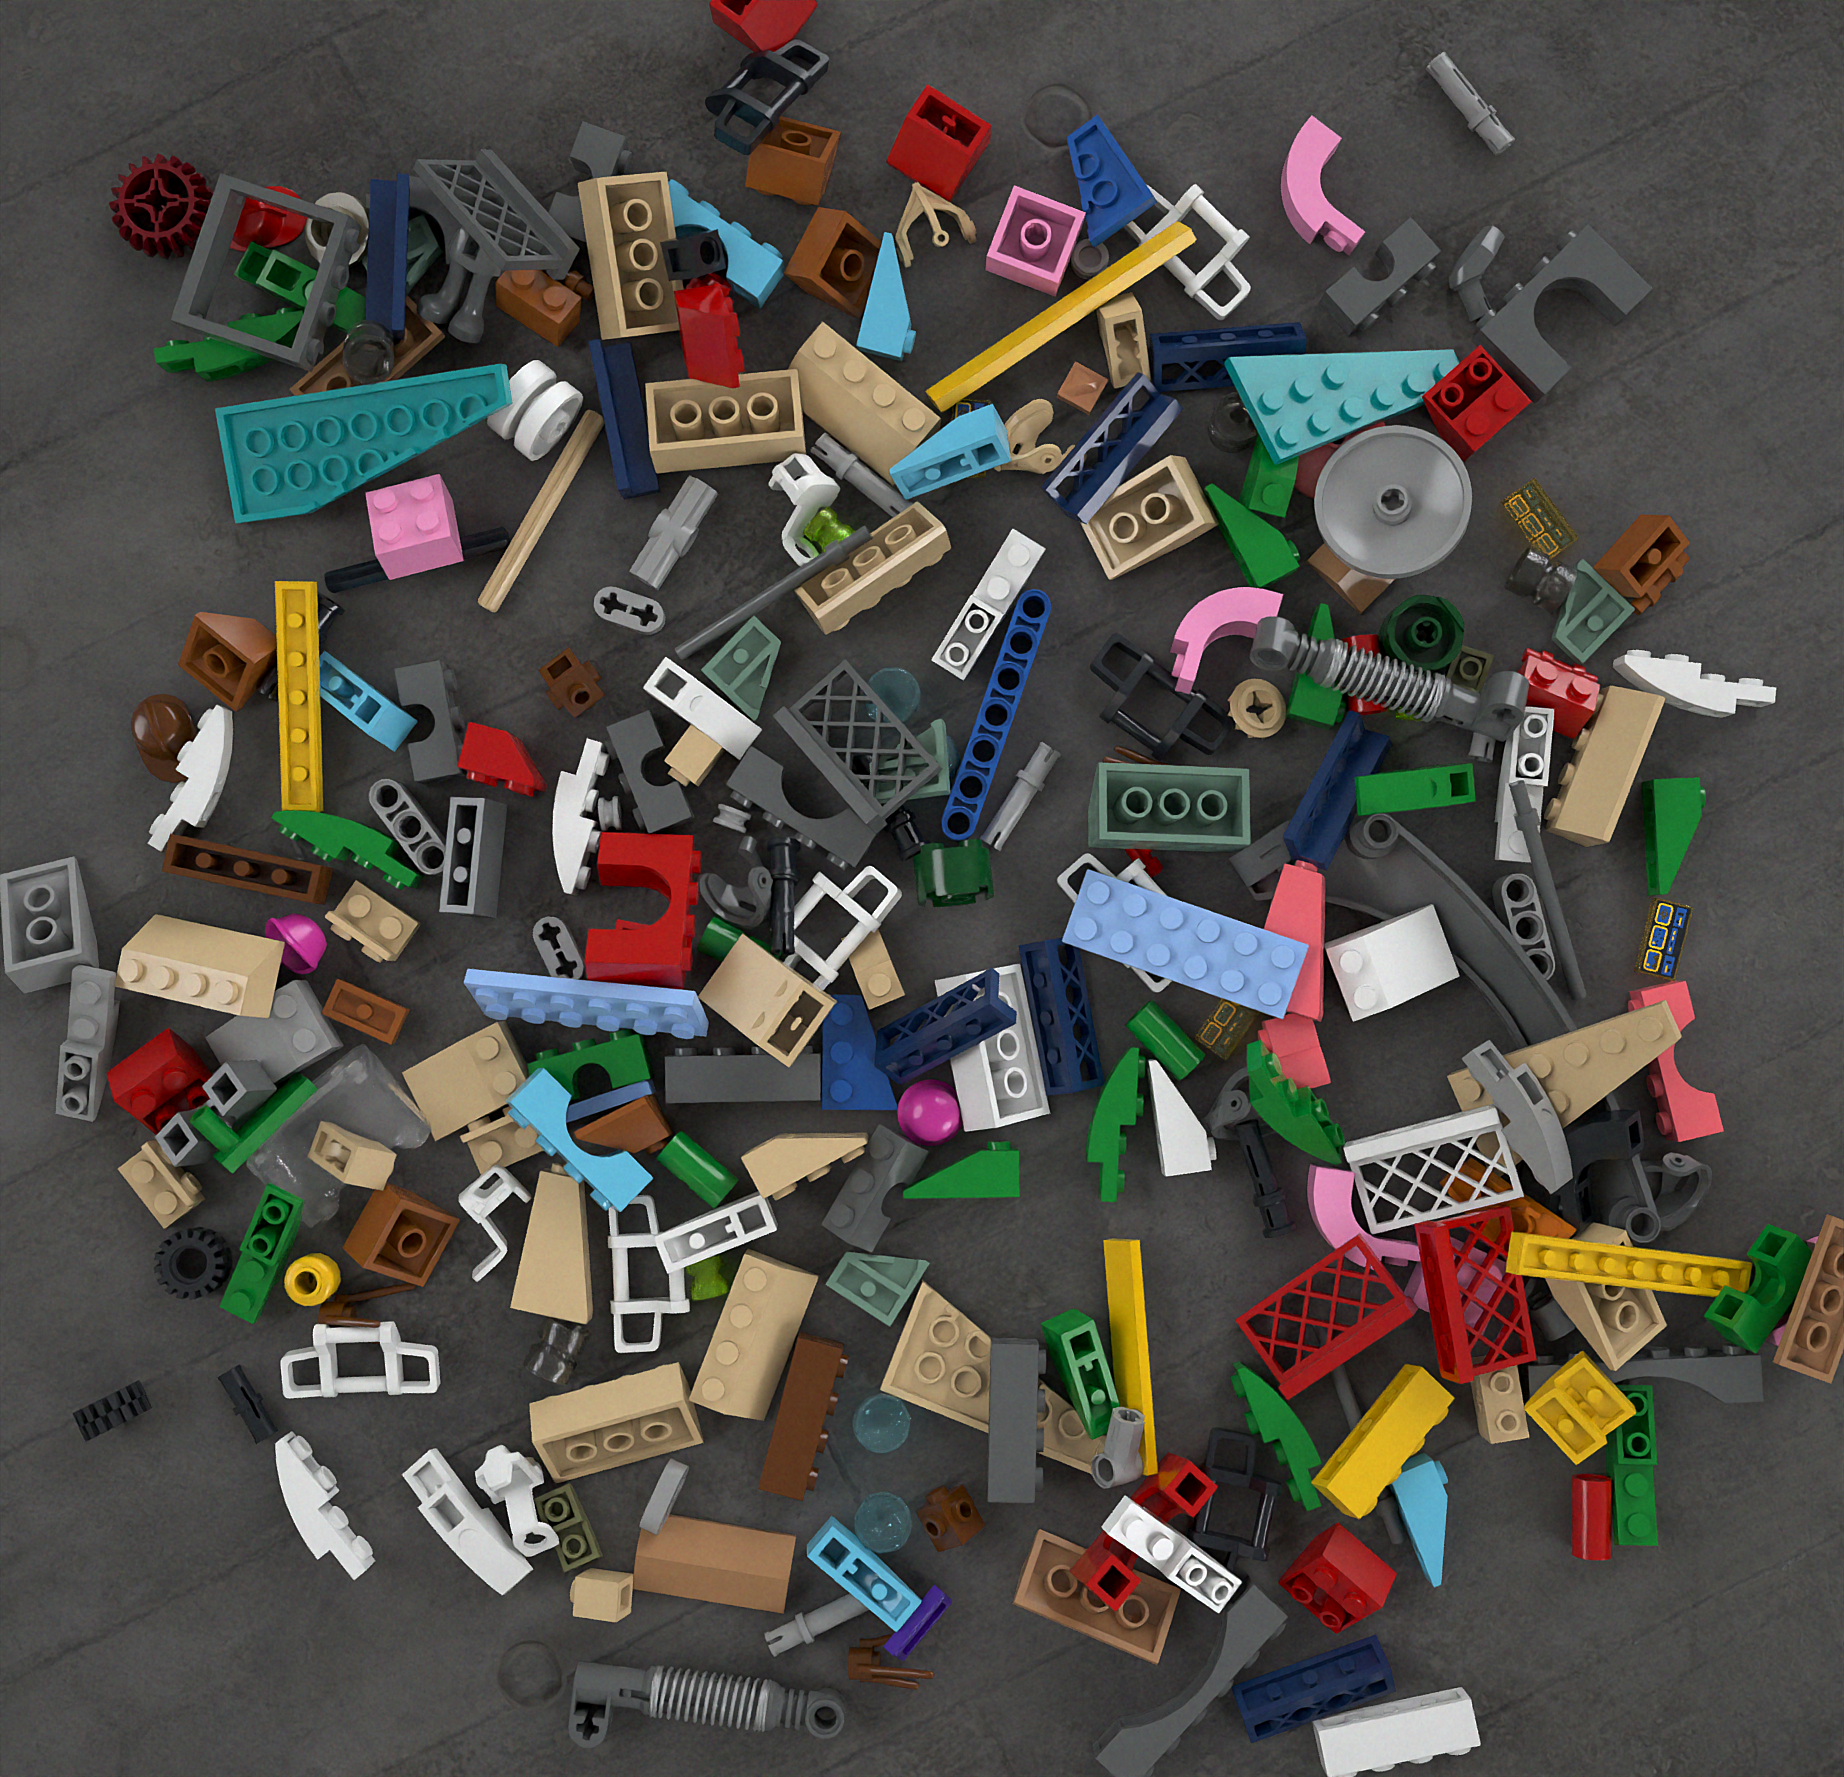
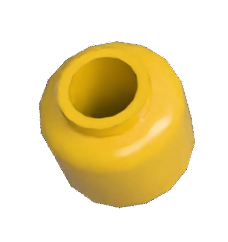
M311 1253L295 1260L288 1267L284 1277L288 1296L295 1303L303 1306H316L330 1299L337 1292L341 1282L337 1263L329 1256L321 1253Z

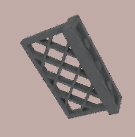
M480 149L475 160H416L413 170L502 271L544 269L553 280L565 279L580 248L492 150ZM504 251H506V252H508V253H510V254H512V255H514V256H507Z
M846 659L792 707L787 709L783 706L773 715L852 809L876 834L887 825L886 818L942 770L941 766ZM848 673L854 680L852 696H834L835 683ZM860 688L867 696H860ZM813 703H826L824 721H808L802 712ZM833 703H852L850 722H831ZM859 703L875 704L877 706L876 723L857 722ZM884 715L891 723H883ZM815 728L823 729L822 736ZM830 729H849L847 748L830 747ZM856 729L875 730L873 749L854 748ZM882 730H898L901 733L900 749H880ZM907 741L915 750H907ZM838 755H846L845 763ZM853 755L872 756L870 775H855L852 772ZM880 756L899 757L897 776L878 775ZM906 757H922L929 765L918 776H904ZM862 782H870L869 790L863 785ZM877 782L896 783L895 796L882 806L875 798ZM903 783H909L903 788Z

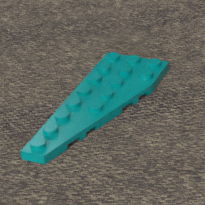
M495 364L215 408L235 524L313 513L510 406L513 403L507 365Z

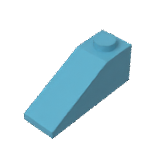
M884 232L856 347L859 351L902 362L904 353L911 354L916 331L910 330L912 324L894 239L891 233Z
M993 404L961 415L890 468V475L905 500L1007 463L1011 461L1007 429Z
M324 651L319 657L320 696L369 736L395 752L418 721Z
M1424 1452L1407 1459L1401 1466L1402 1471L1399 1477L1388 1486L1395 1495L1399 1506L1398 1511L1423 1573L1432 1586L1436 1587L1441 1585L1448 1499L1443 1484L1448 1483V1479L1440 1461L1433 1462Z
M832 1515L807 1544V1557L895 1632L901 1628L921 1604L922 1600L857 1536Z

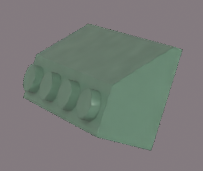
M1102 762L1097 764L1088 808V847L1237 853L1250 845L1249 769Z

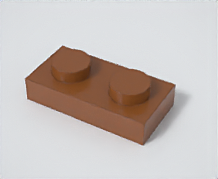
M337 978L321 1014L393 1045L398 1038L410 1009L341 978Z

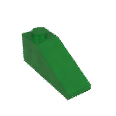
M1258 433L1239 503L1248 509L1285 518L1296 480L1299 456L1274 465Z
M1214 484L1204 488L1203 493L1219 522L1217 527L1249 587L1265 589L1293 574L1300 567L1297 562L1300 560V556L1291 540L1286 541L1280 531Z
M1320 603L1314 609L1307 633V640L1310 636L1316 638V643L1319 639L1324 641L1329 638L1335 639L1328 605ZM1307 670L1304 674L1296 671L1286 706V718L1325 730L1333 727L1335 722L1340 723L1347 701L1342 700L1343 694L1340 692V689L1333 691L1331 686L1324 688L1315 684L1312 678L1306 675ZM1335 680V687L1338 685L1339 680Z
M1700 777L1653 779L1642 782L1648 896L1668 894L1701 819V809L1705 807L1706 794L1704 788L1700 786Z
M988 1141L987 1148H979L913 1182L911 1185L905 1186L903 1189V1199L1020 1197L1018 1148H1010V1141Z
M1072 1308L1040 1323L1054 1366L1089 1438L1094 1440L1108 1432L1112 1409L1120 1407L1095 1322L1092 1318Z

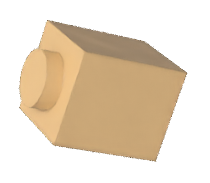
M691 724L664 760L672 767L668 774L685 787L690 781L699 787L723 755L725 749Z
M590 1568L576 1576L570 1590V1600L574 1603L573 1616L618 1622L630 1614L633 1574Z

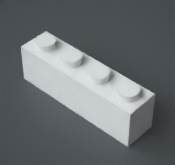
M1462 1687L1336 1713L1312 1721L1321 1765L1327 1777H1354L1357 1772L1368 1769L1379 1772L1392 1769L1396 1763L1405 1761L1424 1763L1430 1761L1433 1755L1443 1753L1462 1755L1468 1753L1471 1747L1481 1745L1471 1698Z

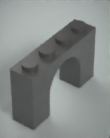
M1589 225L1579 234L1572 229L1556 245L1560 252L1552 260L1545 256L1529 272L1533 279L1525 286L1518 282L1502 298L1507 304L1498 313L1493 308L1489 310L1477 322L1476 326L1480 331L1471 340L1477 347L1481 345L1534 404L1572 369L1541 337L1536 328L1534 308L1539 295L1559 288L1576 291L1585 296L1615 326L1653 289Z

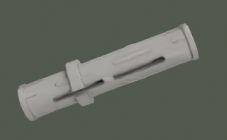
M1442 52L1429 63L1430 65L1426 67V70L1469 122L1468 128L1472 132L1476 131L1493 154L1498 156L1515 141V138L1496 117L1497 111L1492 105L1488 106L1481 99L1461 71L1453 64L1448 54Z
M826 432L816 441L815 444L817 446L814 445L812 447L811 453L818 456L834 469L836 477L840 480L845 478L892 517H895L914 504L909 500H905L899 492L860 462L858 454L855 452L850 454L829 437Z
M1040 742L1038 749L1024 771L1019 770L1016 776L1019 779L984 834L981 835V840L1001 851V847L1037 790H1043L1045 786L1043 781L1056 760L1061 756L1059 752Z
M849 1593L806 1615L803 1612L795 1615V1620L764 1633L767 1642H770L771 1645L768 1646L775 1657L779 1653L804 1641L806 1644L815 1641L814 1636L869 1609Z

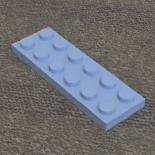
M1089 869L1086 871L1062 942L1282 1020L1284 1019L1309 945Z
M467 969L464 980L465 986L483 1013L489 1018L496 1020L517 1017L534 1024L544 1023V1020L557 1021L564 1026L573 1028L580 1027L582 1024L596 1025L598 1028L606 1031H617L619 1028L634 1029V1031L644 1035H654L656 1032L671 1033L682 1039H691L694 1035L705 1037L707 1035L709 1021L695 991Z

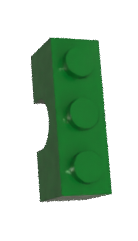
M632 1029L610 1033L611 1041L596 1045L595 1038L573 1043L574 1051L559 1055L558 1048L536 1053L537 1061L526 1064L529 1076L538 1068H544L571 1095L570 1100L581 1097L578 1076L581 1069L589 1063L599 1064L607 1070L613 1088L655 1077L644 1034L633 1035Z
M1767 1224L1747 1253V1256L1753 1261L1756 1268V1275L1752 1286L1743 1293L1725 1285L1704 1317L1726 1341L1756 1354L1797 1295L1813 1252L1797 1234Z

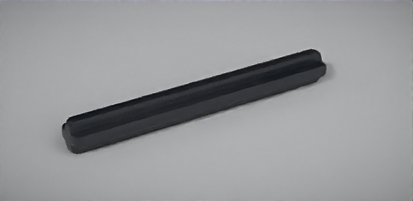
M499 527L460 537L463 560L507 549L510 544L507 530L504 527ZM378 559L336 569L324 574L326 587L331 593L389 579Z

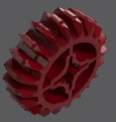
M157 153L154 163L148 157L142 156V166L139 168L134 164L128 163L129 170L132 173L128 177L118 174V179L123 185L122 187L111 188L112 194L118 199L109 202L110 209L116 213L111 219L113 224L120 228L118 231L119 235L125 241H129V245L134 250L141 251L143 249V252L152 258L158 252L161 258L168 260L172 250L178 257H183V247L186 245L194 250L196 246L194 240L199 237L211 202L210 199L213 196V191L210 187L205 186L207 183L206 178L201 173L196 172V168L191 163L185 162L182 164V161L173 155L167 161L164 155ZM171 182L186 186L189 198H182L179 194H174ZM137 216H145L147 219H151V223L155 226V232L141 229Z

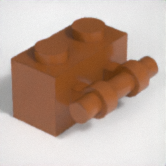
M544 269L504 271L496 281V306L556 347L563 343L580 322L581 297L589 301L595 294L594 286L586 282V276L577 270L573 272L569 270L565 279L557 281L553 280Z
M1640 514L1593 566V569L1621 596L1636 597L1630 604L1635 608L1634 613L1641 615L1648 606L1653 607L1661 598V591L1669 582H1675L1683 574L1682 568L1690 560L1683 550L1690 542L1669 515Z

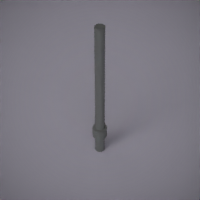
M863 526L841 541L838 539L834 540L824 547L825 551L675 647L677 655L682 661L831 565L834 564L837 567L850 558L848 554L872 540V534L866 526Z
M1524 780L1516 781L1509 784L1516 808V813L1513 815L1517 829L1523 832L1571 999H1582L1586 997V992L1537 827L1541 824L1537 809L1531 806Z
M1313 1325L1319 1344L1322 1346L1327 1341L1328 1328ZM1342 1363L1333 1369L1330 1374L1350 1430L1352 1431L1363 1417ZM1385 1486L1377 1497L1378 1502L1375 1510L1377 1516H1382L1391 1543L1399 1544L1406 1540L1396 1512L1399 1510V1506L1394 1493L1389 1492L1388 1487Z

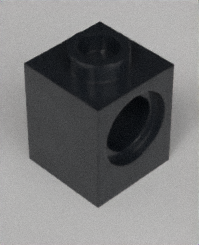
M718 229L689 233L660 242L669 281L697 278L726 268Z

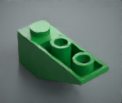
M1472 763L1435 764L1354 777L1358 816L1450 806L1475 801Z

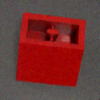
M711 0L709 6L713 23L753 52L765 50L775 52L795 38L818 7V4L815 0Z
M927 84L906 115L886 163L914 182H919L922 187L951 202L990 143L992 125Z
M719 284L674 291L684 363L689 378L728 388H739L738 373L745 372L741 348L738 349L736 337L740 336L737 314L733 312L731 298H724Z
M1481 345L1422 396L1438 434L1458 454L1463 462L1532 402Z
M469 722L457 765L458 768L468 772L467 779L492 787H496L498 781L505 782V789L533 797L535 790L546 792L547 784L519 738L507 731Z
M169 1027L106 1073L113 1100L155 1135L178 1112L196 1109L210 1099L202 1086L213 1076L196 1051Z
M1337 1522L1315 1536L1281 1576L1278 1584L1291 1594L1296 1601L1300 1602L1314 1614L1323 1625L1337 1634L1383 1607L1397 1573Z

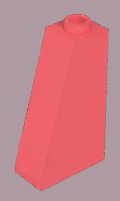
M1296 860L1295 866L1284 863L1264 930L1309 945L1286 1011L1321 1022L1324 996L1326 879L1322 874L1317 873L1318 868L1313 864Z

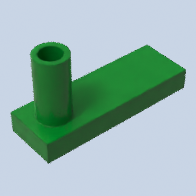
M298 1072L295 1073L236 1132L207 1105L198 1109L192 1115L189 1122L218 1149L212 1156L233 1174L318 1088L308 1078Z

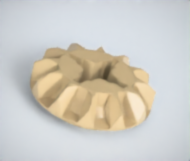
M1249 679L1235 687V690L1228 699L1230 702L1228 716L1233 717L1236 723L1235 729L1244 731L1248 738L1258 737L1265 739L1277 733L1283 726L1286 718V705L1279 690L1271 683L1262 679ZM1253 702L1257 707L1268 708L1259 714L1258 718L1256 713L1246 711L1249 706L1253 705Z

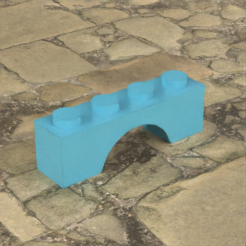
M671 179L668 185L676 237L718 229L722 249L728 257L726 278L732 287L731 290L761 309L784 275L785 267L784 261L781 259L782 254L768 243L764 242L761 246L750 238L751 233L739 223L733 221L730 225L722 220L716 208L703 200L700 204L688 197L689 192L681 184Z
M538 1068L505 1101L512 1108L508 1115L523 1129L529 1125L539 1135L535 1140L536 1143L552 1157L557 1152L567 1162L562 1167L564 1171L578 1184L585 1180L594 1189L590 1196L605 1211L612 1207L614 1210L621 1212L653 1177L625 1150L618 1149L605 1155H590L578 1148L570 1138L566 1127V1110L571 1095L544 1068Z

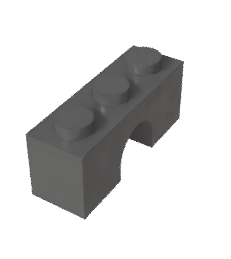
M582 121L570 154L575 170L586 173L593 179L621 176V174L626 175L633 157L625 136ZM556 192L549 215L580 248L579 250L588 253L580 196L571 197Z
M1410 217L1381 243L1375 253L1386 267V279L1382 281L1367 280L1353 267L1325 291L1319 303L1348 336L1357 328L1364 332L1380 317L1377 311L1386 303L1393 307L1408 293L1405 287L1412 280L1416 279L1420 283L1435 270L1437 266L1433 262L1441 250Z
M440 660L395 668L401 706L409 711L421 708L430 709L435 718L434 730L427 739L408 744L414 781L424 785L466 777L467 771L457 767L463 746L459 729L464 728V718L460 706L455 707L452 692L458 690L454 670L448 669V665Z
M647 710L607 726L610 737L605 738L604 741L612 760L619 758L624 772L618 774L626 795L632 793L638 807L633 809V814L640 830L647 829L649 834H660L694 820V814L680 782L676 781L665 786H653L646 778L645 767L647 761L654 754L667 749L653 713Z
M257 1060L226 1061L202 1086L210 1099L196 1109L178 1112L155 1136L174 1167L206 1164L218 1150L189 1122L192 1115L198 1109L207 1105L236 1132L277 1090Z
M879 1124L821 1225L848 1244L872 1252L891 1220L881 1211L882 1201L886 1193L897 1183L903 1182L911 1185L927 1158L929 1151L906 1136Z

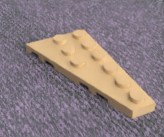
M1663 1000L1502 1056L1513 1070L1526 1063L1548 1096L1563 1129L1676 1043L1682 1036L1667 1001ZM1468 1067L1452 1072L1447 1076L1462 1112L1494 1104L1493 1098L1482 1084L1471 1076ZM1500 1112L1503 1127H1505L1511 1121L1505 1114ZM1496 1131L1481 1134L1475 1141L1479 1151L1493 1159L1500 1147ZM1510 1147L1516 1165L1523 1158ZM1501 1153L1497 1162L1506 1166L1503 1154ZM1495 1167L1492 1169V1172L1499 1177L1505 1173Z
M922 1280L880 1390L988 1433L991 1337ZM1038 1378V1389H1045L1044 1413H1037V1428H1044V1450L1037 1453L1092 1474V1459L1096 1454L1103 1452L1107 1435L1104 1434L1094 1440L1090 1439L1076 1409Z

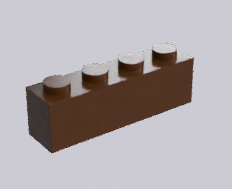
M170 834L162 867V872L322 905L326 903L333 871L332 867Z
M803 1332L799 1333L760 1478L759 1490L803 1501L806 1490L814 1491L819 1468L812 1467L816 1452L824 1453L829 1434L828 1430L822 1429L825 1415H834L839 1393L832 1392L835 1377H844L849 1358L848 1355L842 1354L844 1343Z

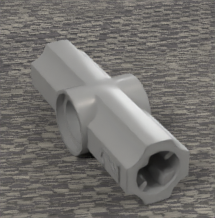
M689 475L670 507L662 510L654 521L648 535L650 539L638 555L629 572L640 581L659 590L679 556L683 557L694 543L699 531L697 527L714 503L718 493L698 478Z

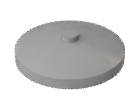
M1400 425L1373 428L1346 441L1326 462L1315 490L1316 522L1321 537L1328 549L1349 568L1376 578L1396 579L1410 577L1439 564L1459 544L1471 515L1472 488L1470 478L1458 454L1446 442L1434 434L1415 427Z

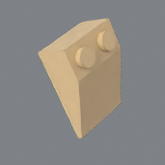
M1170 455L1117 487L1087 524L1081 523L1108 579L1113 580L1192 541L1219 525V522L1186 458Z
M506 1021L496 1022L402 1072L435 1141L507 1106L508 1104L505 1101L530 1077L527 1063Z
M1595 1222L1572 1238L1633 1247L1626 1230ZM1545 1278L1554 1299L1610 1370H1618L1667 1326L1652 1290Z

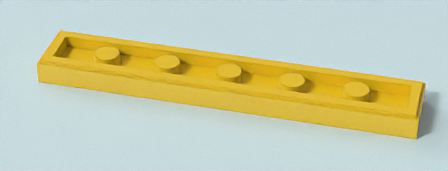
M275 581L282 811L321 812L324 810L317 582Z
M1112 1238L1103 1240L1115 1391L1120 1407L1136 1409L1145 1416L1138 1452L1143 1462L1142 1475L1149 1476L1157 1474L1158 1467L1140 1240Z

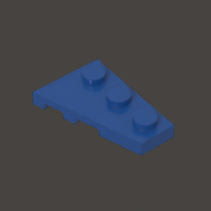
M1098 114L1066 137L1075 177L1078 180L1083 212H1086L1089 241L1094 248L1157 203L1154 195Z
M830 995L837 1000V1003L823 1021L822 1110H898L888 1076L874 1066L876 1037L862 995Z

